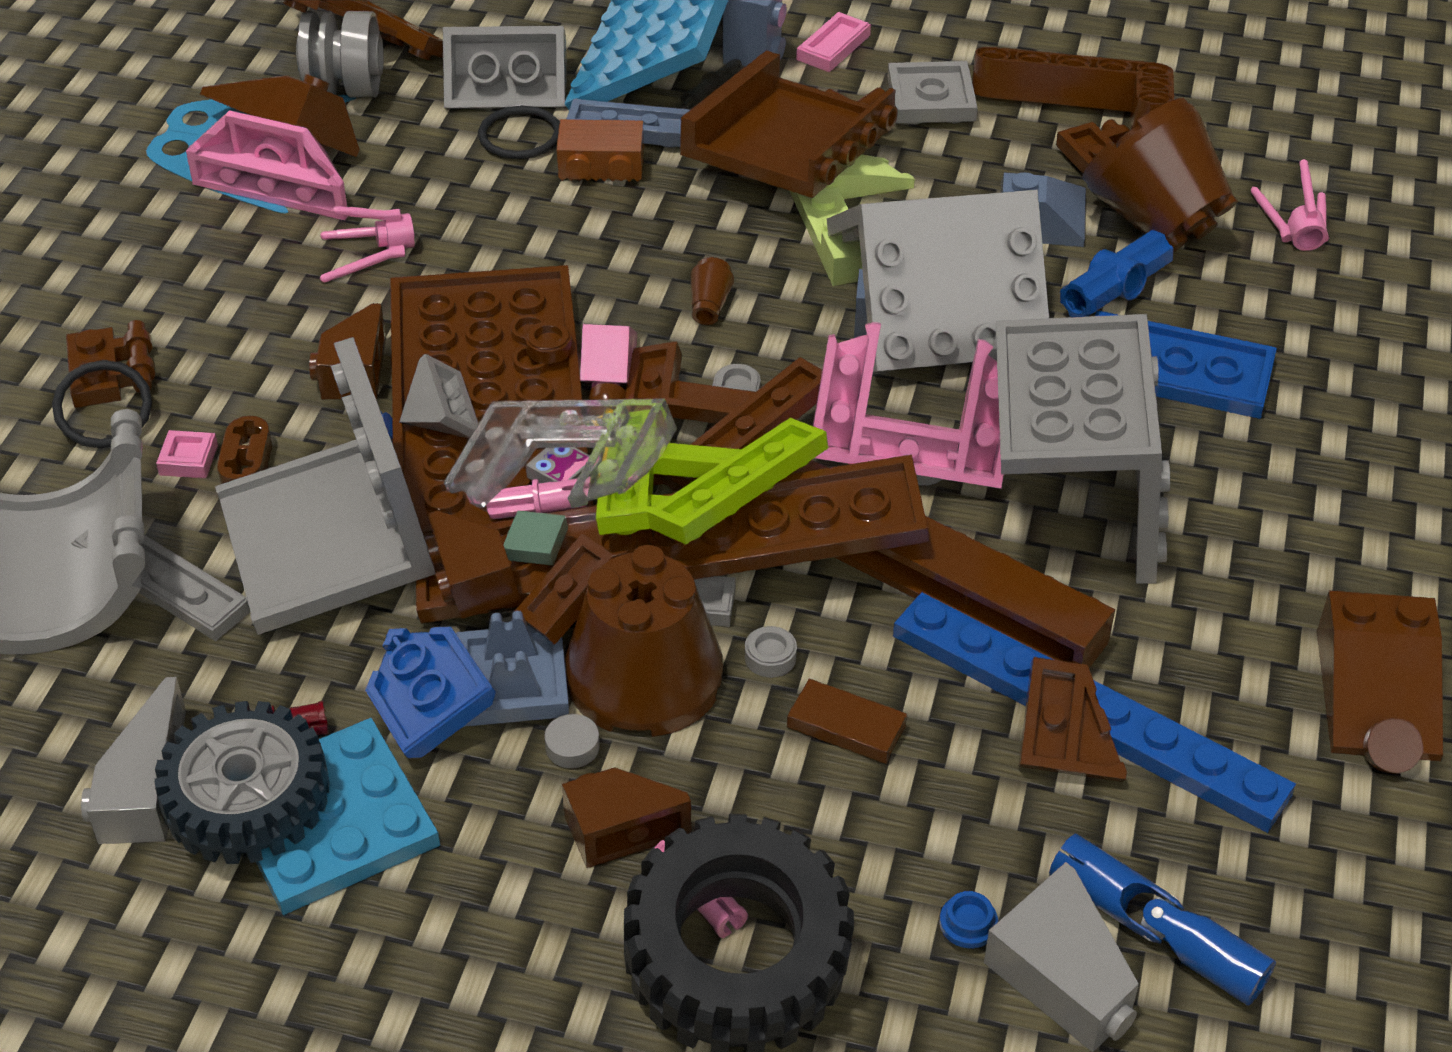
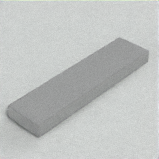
M88 529L74 539L71 544L80 549H83V547L88 549V541L86 540ZM144 535L145 538L141 546L145 550V567L141 572V590L138 593L214 641H217L250 613L247 597Z

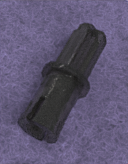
M732 59L716 72L708 71L705 73L699 84L682 94L681 100L685 101L682 103L683 108L691 110L745 66L742 65L739 59Z

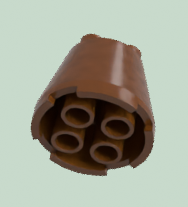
M1184 97L1169 101L1138 119L1137 123L1139 126L1126 133L1116 145L1114 142H1109L1089 163L1082 177L1095 196L1144 235L1151 230L1165 234L1166 240L1173 247V253L1188 241V236L1193 234L1196 239H1200L1210 233L1218 225L1214 218L1222 216L1238 203V200L1232 193L1200 113Z
M639 546L633 553L623 554L607 561L588 576V587L566 654L565 671L567 689L572 702L583 716L591 719L600 728L610 732L614 726L628 730H651L652 737L662 736L690 726L704 716L716 701V693L720 687L723 674L721 647L692 575L681 563L665 556L663 551L657 546Z

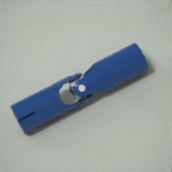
M1075 833L1065 841L1061 850L1069 854V856L1058 851L1051 864L1049 876L1065 862L1076 870L1097 908L1148 941L1161 944V939L1170 944L1171 949L1178 956L1181 963L1245 1005L1249 1006L1254 1002L1273 973L1276 965L1274 959L1210 918L1189 911H1183L1184 907L1176 897ZM1140 893L1154 894L1158 897L1145 905L1141 925L1128 917L1126 909L1133 897Z

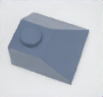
M1026 172L1003 174L1000 193L1038 190L1042 244L1084 247L1085 187L1049 176L1033 175Z

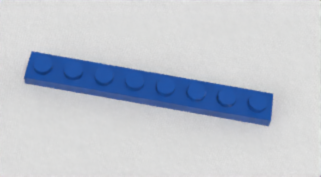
M923 592L917 596L894 623V638L1026 706L1031 660L1033 657L1054 660ZM1093 680L1097 689L1095 694L1100 707L1106 713L1111 727L1110 734L1119 756L1266 833L1270 831L1291 799L1296 783Z

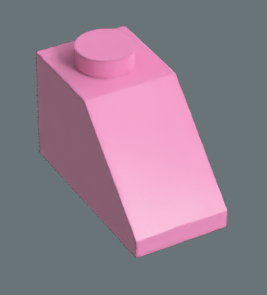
M583 324L580 381L592 383V387L600 383H613L619 386L620 384L627 385L633 348L637 346V332L630 326Z

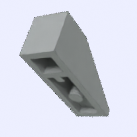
M166 677L95 765L91 788L83 790L81 798L82 818L84 822H91L98 844L166 842L168 827L160 809L154 778H157L155 773L157 760H163L161 750L166 742L176 744L174 733L181 726H184L186 709L177 677Z

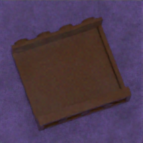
M766 50L681 117L680 155L814 198L827 185H831L835 178L847 167L852 166L861 154L868 148H872L882 135L894 127L898 116V109L894 106L896 89L889 88L876 101L868 105L780 78V54Z

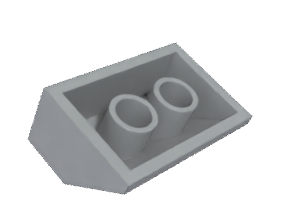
M564 26L443 27L444 108L503 109L521 105L538 108H565L567 51Z

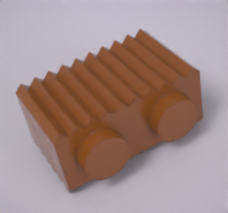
M560 119L557 139L558 177L562 181L566 178L571 181L573 179L579 181L586 179L589 181L591 178L595 181L600 178L603 181H606L608 178L611 181L615 179L623 181L626 179L629 182L632 179L637 182L642 179L644 156L643 121Z

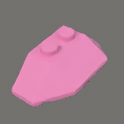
M228 111L186 150L193 185L344 221L348 217L333 213V207L335 206L347 207L344 182L325 149L307 128Z

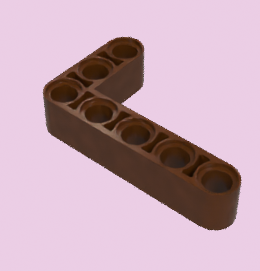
M981 47L975 51L972 84L974 94L982 97L1131 112V130L1139 126L1137 123L1138 119L1157 107L1174 100L1173 69L1161 63L1000 47Z

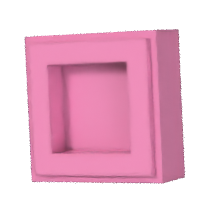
M169 430L156 462L159 475L207 478L218 447L216 434Z

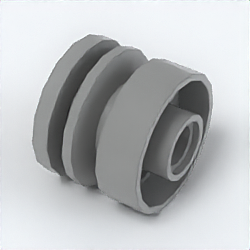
M315 11L303 12L299 23L296 44V58L300 80L303 81L305 74L326 81L330 83L327 91L336 95L339 81L342 79L347 96L376 98L379 93L384 65L383 41L379 32L376 14L373 11H347L343 17L341 30H338L334 14L331 11H324L321 21Z

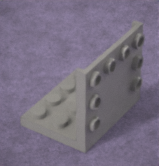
M1038 190L866 203L827 218L828 236L842 235L843 243L860 242L867 323H881L873 372L973 362L978 339L986 340L993 345V349L988 355L997 360L996 321L1049 318Z
M1147 314L996 321L1001 474L1135 470L1138 492L1136 584L1157 583V563L1167 561L1166 533L1159 532V528H1168L1167 497H1161L1160 492L1170 491L1169 460L1162 461L1155 386H1158L1157 356L1151 357Z
M353 337L334 343L340 363L332 365L331 368L340 394L351 393V395L342 397L356 440L215 486L250 608L252 623L258 635L435 574L401 466Z

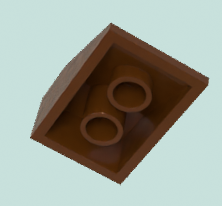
M1329 590L1317 628V640L1331 753L1365 756L1363 741L1370 727L1382 720L1398 718L1408 721L1419 731L1423 741V752L1420 760L1441 761L1443 756L1442 635L1435 598Z

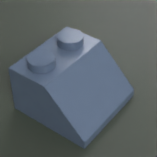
M728 0L723 13V64L743 69L766 50L780 54L781 60L786 46V40L784 37H781V31L787 11L786 4L782 3V0Z

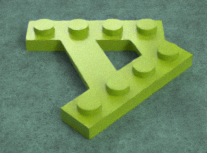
M654 406L606 412L596 509L599 535L612 533L629 535L639 530L652 529L683 544H688L829 448L827 433L822 429L789 418L743 449L656 442L657 421ZM654 474L697 478L671 496L653 495Z

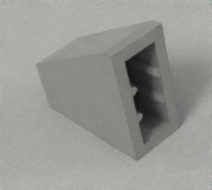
M1065 862L989 930L984 964L1087 1049L1094 1052L1108 1037L1114 1041L1121 1038L1134 1022L1137 1012L1133 1009L1139 983L1076 870Z

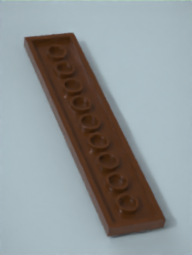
M912 454L790 474L776 483L773 488L763 492L739 508L736 513L726 517L688 544H683L652 529L639 530L629 535L617 533L599 535L596 522L597 505L547 513L565 515L568 524V530L554 565L583 533L615 557L633 553L637 547L642 545L657 546L663 551L665 556L681 563L690 572L694 580L929 542L928 526ZM674 493L664 494L663 496H671ZM514 519L481 525L499 530L504 544ZM423 533V536L425 537L434 533ZM509 560L521 600L479 614L517 608L554 565ZM443 563L433 566L435 572L445 570ZM435 574L416 581V611L421 624L460 617L454 599L444 602Z

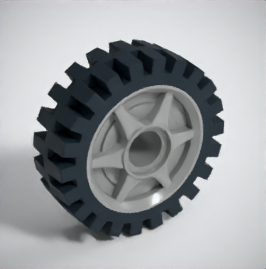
M248 701L235 702V712L227 714L225 705L212 708L214 718L208 720L202 713L191 719L192 731L181 726L174 733L176 744L166 742L161 750L163 760H157L155 767L157 778H154L160 809L167 827L170 829L175 840L178 843H183L185 850L193 855L201 851L204 860L216 862L222 852L226 864H239L241 853H247L250 863L263 860L262 849L269 847L274 856L285 852L284 839L288 838L296 845L305 838L303 826L313 830L319 822L318 811L324 812L328 802L329 777L327 764L318 735L313 727L309 728L307 720L298 714L293 718L291 710L281 705L273 712L270 702L258 701L255 711H251Z

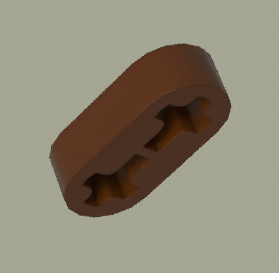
M242 416L233 420L226 428L217 463L221 484L268 468L272 441L269 426L264 419L257 416ZM248 438H250L248 445H242L248 441ZM241 466H248L247 468H244L242 470V473L240 474Z

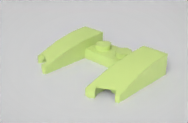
M861 154L852 166L847 167L835 178L831 185H827L814 198L790 191L832 286L858 282L859 269H862L860 242L843 243L842 235L828 236L827 218L848 210L844 199L914 188V177L908 173H900L891 167L889 160L886 158Z

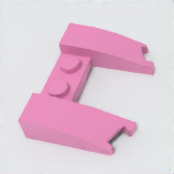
M872 322L865 324L866 335L837 343L835 334L828 336L813 426L826 431L829 448L815 458L855 464L912 454L916 475L995 488L1002 487L1004 474H1001L997 361L988 355L993 349V345L986 340L978 339L960 426L959 429L866 414L881 323Z

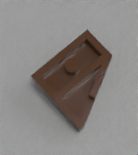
M1033 657L1030 666L1018 767L1118 782L1126 780L1127 770L1124 762H1120L1110 734L1111 727L1104 709L1100 707L1095 694L1097 689L1088 665Z

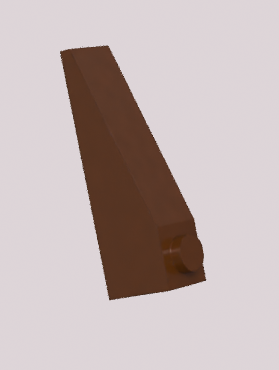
M305 74L303 81L284 75L204 86L201 89L200 95L251 116L307 128L316 140L323 145L355 157L359 153L360 149L344 99L328 92L330 83L308 74Z

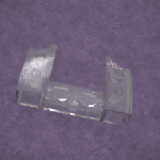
M665 399L492 401L444 481V485L449 493L462 491L466 493L470 504L483 508L513 480L536 448H594L568 496L571 507L577 508L587 505L590 500L617 492L618 494L625 493L649 472L665 451L677 428Z

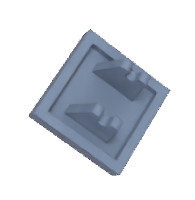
M521 611L513 612L512 621L510 622L502 621L500 613H493L489 629L456 632L496 691L493 704L463 727L550 719L569 714L562 637L555 645L527 625Z

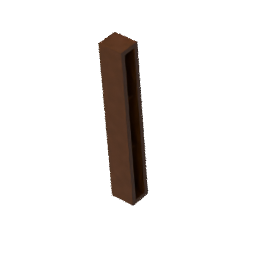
M811 460L806 466L797 469L793 473L827 467ZM927 516L925 517L928 526L929 542L834 557L915 599L923 592L1054 660L1086 664L1090 668L1109 643L1115 614L1114 608Z

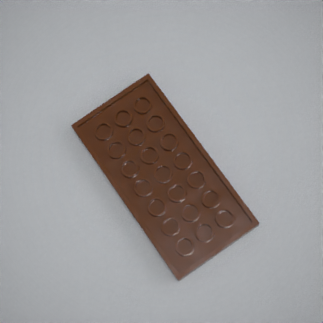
M568 265L390 278L393 447L401 466L422 533L433 532L428 513L441 511L478 524L514 519L515 517L490 518L486 506L487 492L495 489L532 485V480L527 478L526 464L557 438L588 454ZM543 321H555L564 324L571 331V354L563 361L553 364H543L532 360L526 352L525 334L531 326ZM424 354L461 372L482 432L476 440L399 422L419 359ZM589 476L584 481L587 507L593 506L591 479Z

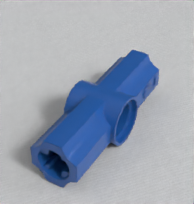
M1151 230L1117 253L1106 249L1100 250L1093 257L1087 272L1060 289V303L1066 307L1069 316L1088 317L1118 296L1127 300H1133L1141 293L1149 276L1173 261V247L1166 240L1165 234Z

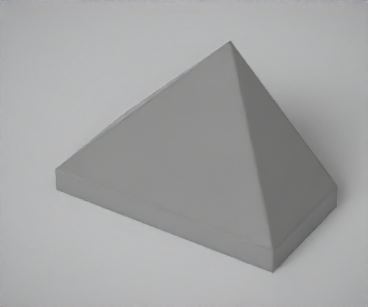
M424 354L419 359L399 422L476 440L482 432L461 372Z

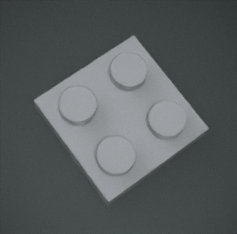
M967 61L888 63L887 77L889 88L896 89L894 105L898 109L896 123L916 125L924 122H948L955 124L962 121H976L978 107Z

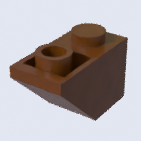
M441 511L428 513L434 534L424 537L433 566L443 563L445 569L435 572L444 602L455 600L461 619L521 600L499 530Z

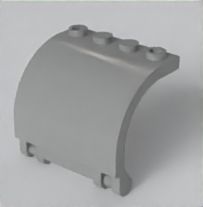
M122 409L116 411L111 416V434L113 438L111 441V452L100 467L84 480L70 487L43 494L13 495L0 493V654L49 652L90 639L111 626L124 613L141 590V572L145 567V550L141 544L145 537L144 523L142 521V441L139 438L142 433V419L137 412L130 409ZM88 529V537L86 538L88 549L84 547L80 549L73 546L71 542Z

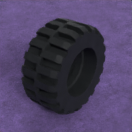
M729 814V821L715 824L714 817L712 816L695 821L694 832L686 834L684 829L679 828L666 836L664 852L658 848L651 849L641 862V874L633 876L627 891V907L624 908V960L626 973L632 975V991L639 1005L650 1004V1019L662 1031L667 1030L673 1024L677 1027V1041L692 1049L696 1047L698 1040L710 1043V1052H729V1047H744L745 1052H764L765 1043L775 1041L777 1047L783 1049L797 1042L800 1027H803L806 1031H812L824 1019L826 1006H834L841 992L843 978L846 975L854 931V910L848 907L849 890L844 878L840 876L833 877L835 863L829 855L820 849L816 853L811 852V838L797 829H794L791 835L780 831V821L763 817L762 824L746 822L747 814ZM742 897L761 902L777 912L789 926L794 936V943L791 951L771 967L752 973H729L715 969L693 955L681 938V927L695 910L716 898Z

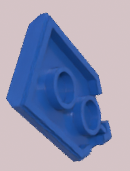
M433 627L429 632L410 633L407 628L389 629L382 646L386 650L378 671L372 672L365 690L407 758H420L426 755L490 707L496 691L452 627Z

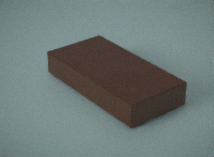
M810 678L787 715V728L885 764L907 722V713Z

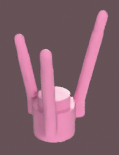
M1303 159L1299 165L1305 205L1299 206L1292 211L1288 224L1284 222L1257 187H1252L1250 191L1279 230L1282 241L1284 243L1292 241L1297 249L1310 251L1317 249L1329 240L1326 228V195L1323 192L1318 193L1316 208L1308 161Z
M344 206L333 207V213L336 215L382 221H375V227L323 231L320 234L323 240L376 236L378 247H386L387 250L322 274L320 281L326 283L391 258L405 257V249L414 248L415 243L411 215L409 213L400 214V209L376 210Z

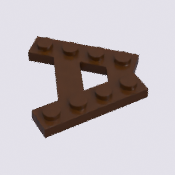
M368 0L283 1L285 5L306 13L308 7L315 10L320 7L343 17L347 11H373L376 14L379 31L382 32L381 37L399 46H403L404 42L410 44L408 52L430 61L432 55L443 58V39Z
M677 341L633 348L623 410L654 406L657 421L656 442L669 443L673 418L715 424L690 445L743 449L787 419L797 420L816 405L822 369L799 357L755 392L679 381L682 353ZM654 474L653 486L664 484L674 492H677L697 478Z

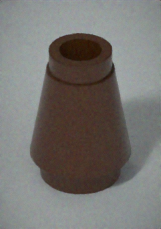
M715 257L703 258L691 271L692 318L699 324L712 325L717 322L734 284L731 267L726 261Z

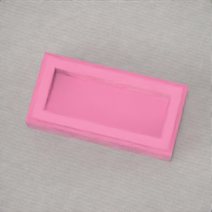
M838 12L797 48L796 60L831 72L870 36L871 24Z

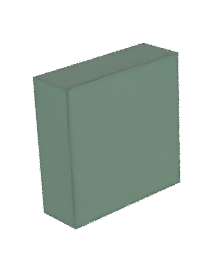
M518 510L503 544L508 560L554 565L568 530L566 516Z

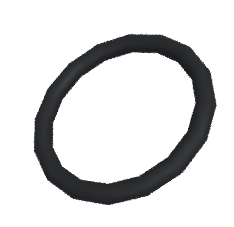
M523 105L506 107L491 113L482 121L478 129L479 141L488 152L502 158H534L549 152L557 145L560 121L551 112L538 107ZM516 114L536 115L546 119L553 126L554 130L551 139L544 145L521 151L506 150L493 145L488 140L486 132L489 126L496 120Z
M108 360L84 363L69 372L56 387L52 401L54 421L67 438L81 446L99 449L111 447L113 439L112 437L103 439L85 437L73 430L64 419L62 403L65 392L76 379L88 372L110 370L120 372L131 378L141 393L142 407L140 416L142 428L149 419L153 404L149 385L138 371L124 363Z

